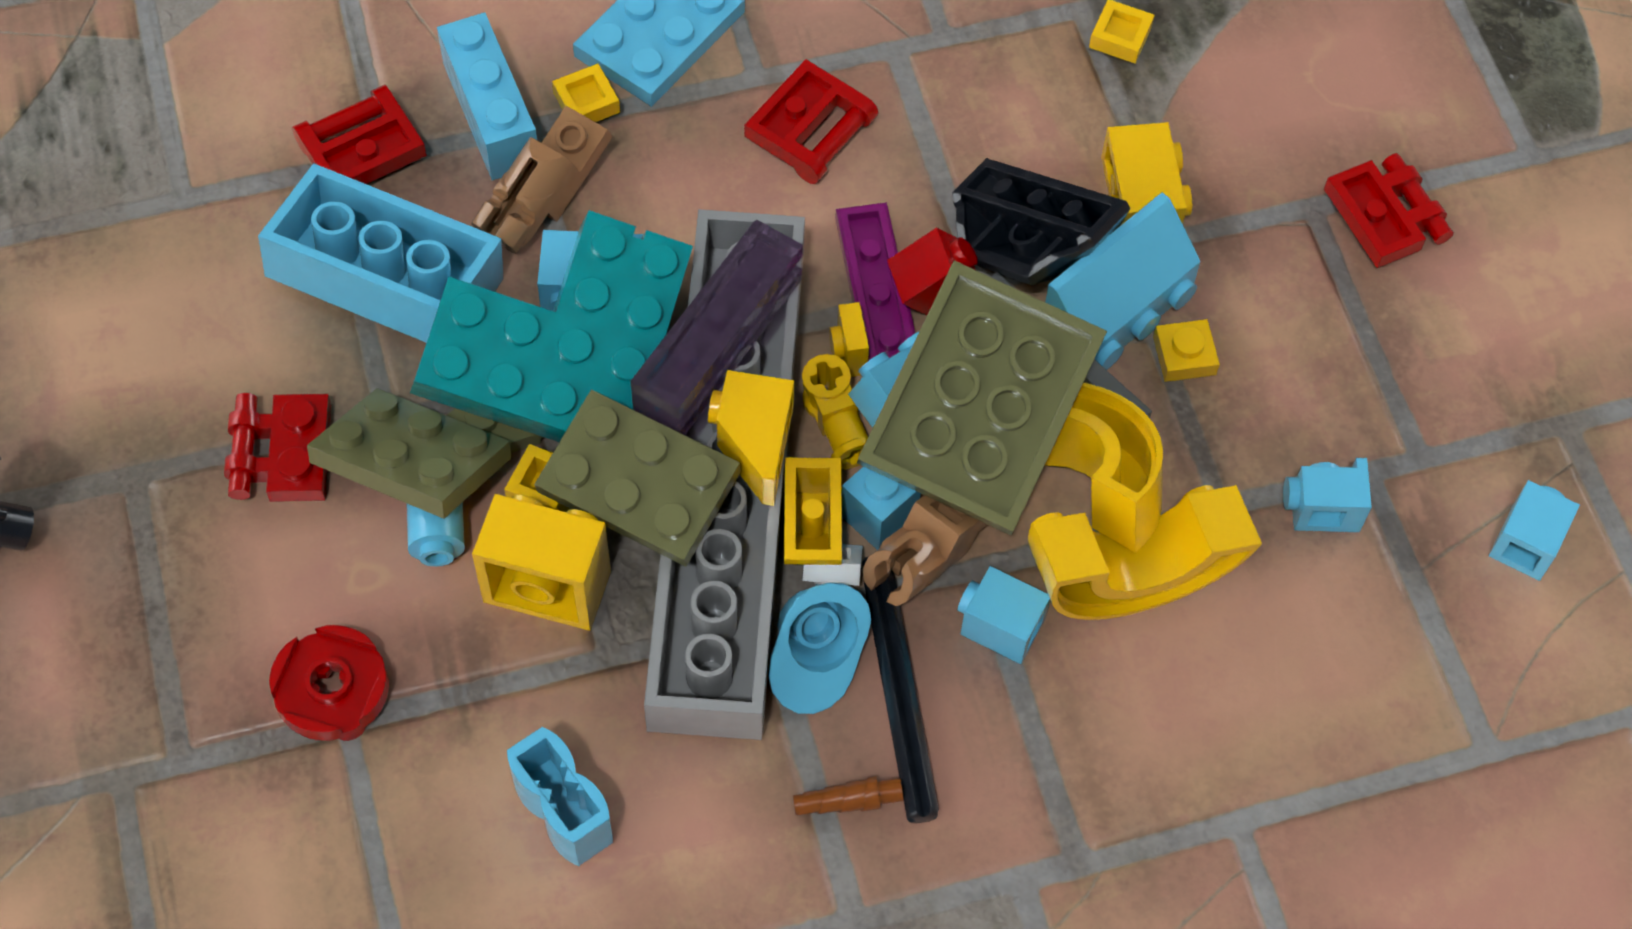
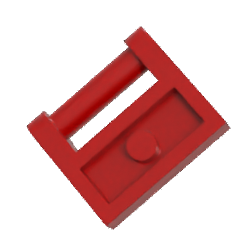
M805 59L744 124V137L792 166L796 173L806 182L816 184L826 174V165L860 127L869 126L878 116L879 112L875 103L867 96ZM836 106L846 111L845 115L812 151L801 145Z
M385 84L371 90V97L312 124L304 121L292 127L299 147L307 155L312 165L313 163L364 184H368L427 156L424 142ZM378 115H381V117H379V118H376V119H374V120H372V121H370V122H368V123H366V124H364V125H361V126H359V127H357V128H355V129H353V130H351V131H348V132H346V133H344V134H342V135H340V136H338V137H335V138H333V139H331V140H329V141H327V142H325V143H321V142L324 141V140H327V139H329V138H331V137H333V136H335V135H337V134H339V133H342V132H344V131H346V130H348V129H350V128H352V127H355V126H357V125H359V124H361V123H363V122H365V121H368V120H370V119H372V118H374V117H376V116H378Z

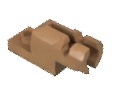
M565 106L542 143L532 137L528 139L509 170L504 173L493 189L492 198L484 202L471 225L474 228L502 238V243L506 245L505 248L516 254L522 246L532 239L546 216L555 222L559 220L613 136L608 129Z
M925 495L914 503L903 527L887 537L882 542L880 548L868 557L863 567V580L872 591L886 581L891 570L898 576L902 574V585L891 592L886 601L892 605L899 606L920 593L938 579L948 568L958 562L969 551L978 532L985 528L987 524Z

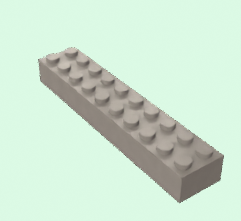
M698 209L674 430L720 453L722 451L717 446V424L708 423V412L712 391H723L727 370L793 380L804 257L805 217ZM788 438L774 506L762 504L739 474L688 565L685 567L660 555L644 700L647 732L762 740Z

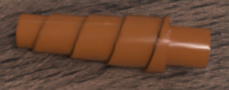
M875 776L868 777L866 780L846 782L844 785L830 786L821 790L793 795L797 816L812 813H844L858 810L863 812L881 809V804L902 802L903 792L900 778L877 781Z

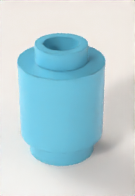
M463 502L444 519L406 503L408 552L412 557L420 560L424 565L439 567L450 564L454 558L464 552Z

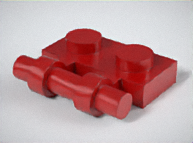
M1398 153L1388 156L1382 162V167L1387 173L1385 175H1382L1374 162L1370 160L1328 177L1324 187V191L1376 268L1422 250L1426 241V237L1422 232H1428L1437 245L1445 243L1454 234L1445 221L1447 213L1437 200L1431 201L1420 185L1423 178L1413 165L1407 166ZM1403 196L1411 209L1407 211L1398 197Z
M251 393L237 394L235 410L229 414L228 433L233 436L231 454L225 458L224 476L229 480L228 496L236 500L248 499L251 492V483L267 482L266 493L270 502L325 501L327 470L309 463L307 445L330 427L331 401L329 395H273L272 414L257 413L258 397ZM255 439H270L269 457L256 458L253 456Z

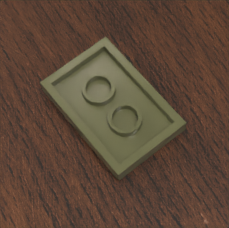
M376 388L307 445L309 463L443 519L511 459L509 440L379 388Z
M591 390L534 485L538 493L570 509L588 512L599 521L605 522L606 527L686 567L742 469L740 462Z

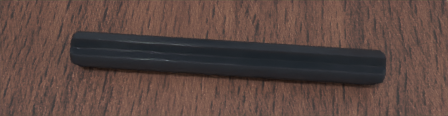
M868 557L864 558L863 561H862V568H861V570H862V576H863V567H864V565H865V563H866ZM891 570L886 581L872 591L865 582L864 587L870 609L872 631L897 768L902 785L906 817L910 823L917 824L935 820L938 816L939 808L900 605L895 606L886 602L890 593L897 589L895 575Z

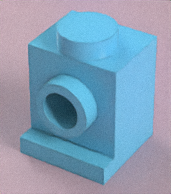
M1356 458L1352 467H1339L1330 462L1301 466L1297 477H1286L1283 486V504L1285 510H1292L1294 530L1360 532L1372 508L1367 458Z

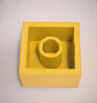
M494 494L472 552L483 603L591 631L611 574L605 522L599 521L592 514L582 510L572 509L563 512L544 507L542 503L528 496L515 495L510 498Z

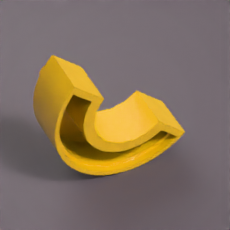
M1083 383L1044 466L1068 467L1088 475L1091 478L1092 528L1136 553L1150 539L1161 517L1163 486V445L1161 437L1152 420L1133 402L1108 389Z
M1204 485L1187 492L1176 506L1161 515L1154 533L1136 553L1102 533L1093 531L1085 512L1063 516L1059 512L1045 514L1031 523L1028 533L1030 549L1053 607L1064 616L1083 620L1123 617L1181 599L1227 575L1246 561L1262 545L1237 485L1214 489L1210 485Z

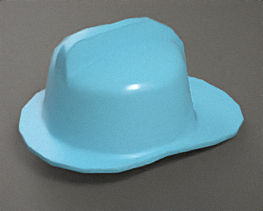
M842 583L816 584L814 587L799 591L793 595L780 611L777 624L779 633L770 658L768 678L772 693L782 706L799 714H815L830 708L844 696L853 679L871 624L869 604L858 590Z

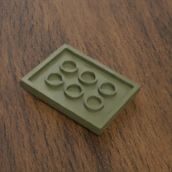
M953 261L858 457L857 464L1004 533L1012 535L1107 331L959 262Z

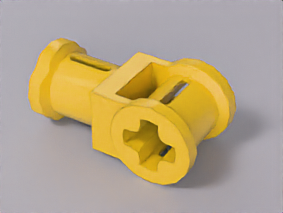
M830 354L817 355L807 362L802 372L804 408L809 415L815 418L822 436H827L833 450L830 458H841V469L844 470L860 466V464H857L858 457L868 436L858 415V407L848 395L852 390L850 385V369L846 362L838 356Z

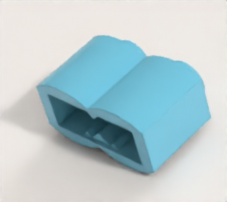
M541 727L507 750L508 762L518 797L530 812L545 820L550 841L561 856L574 865L580 866L613 843L609 809L605 798L589 779L576 773L572 754L560 737L552 731Z

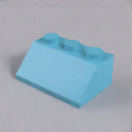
M1163 192L1160 193L1112 232L1090 255L1080 258L1048 285L1046 303L1107 331L1095 356V360L1106 370L1120 358L1124 351V346L1135 337L1138 340L1146 338L1160 322L1161 315L1171 307L1176 310L1182 308L1197 290L1195 279L1201 261L1170 198Z

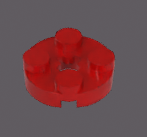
M326 625L315 628V634L307 635L300 641L298 637H295L276 656L269 677L271 694L280 718L290 729L309 739L320 741L340 739L350 741L358 738L363 734L366 726L379 715L388 696L389 680L383 657L379 654L369 637L356 629L346 626ZM332 671L339 672V680L343 686L331 694H322L321 688L315 684L318 677L327 679Z

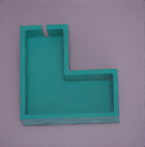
M589 210L580 226L553 311L448 277L410 394L557 442L561 441L591 390L641 414L693 246L648 230L645 231L641 239L633 237L636 226Z

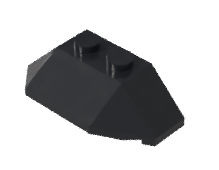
M988 158L952 192L953 203L956 207L957 237L964 238L972 246L978 259L976 265L1029 285L1056 279L1079 259L1090 255L1112 232L1121 226L1130 210L1125 200Z

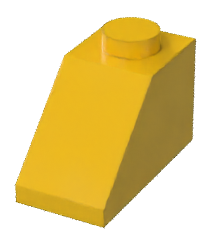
M727 370L723 391H712L708 423L717 424L718 448L724 455L740 462L742 469L740 476L761 503L774 506L793 413L794 380Z
M785 457L784 564L842 565L841 458Z

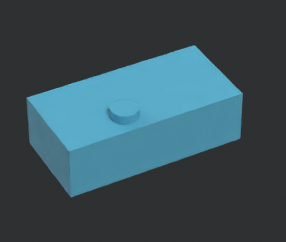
M314 163L258 235L265 277L426 343L448 277L494 292L503 280L502 238Z

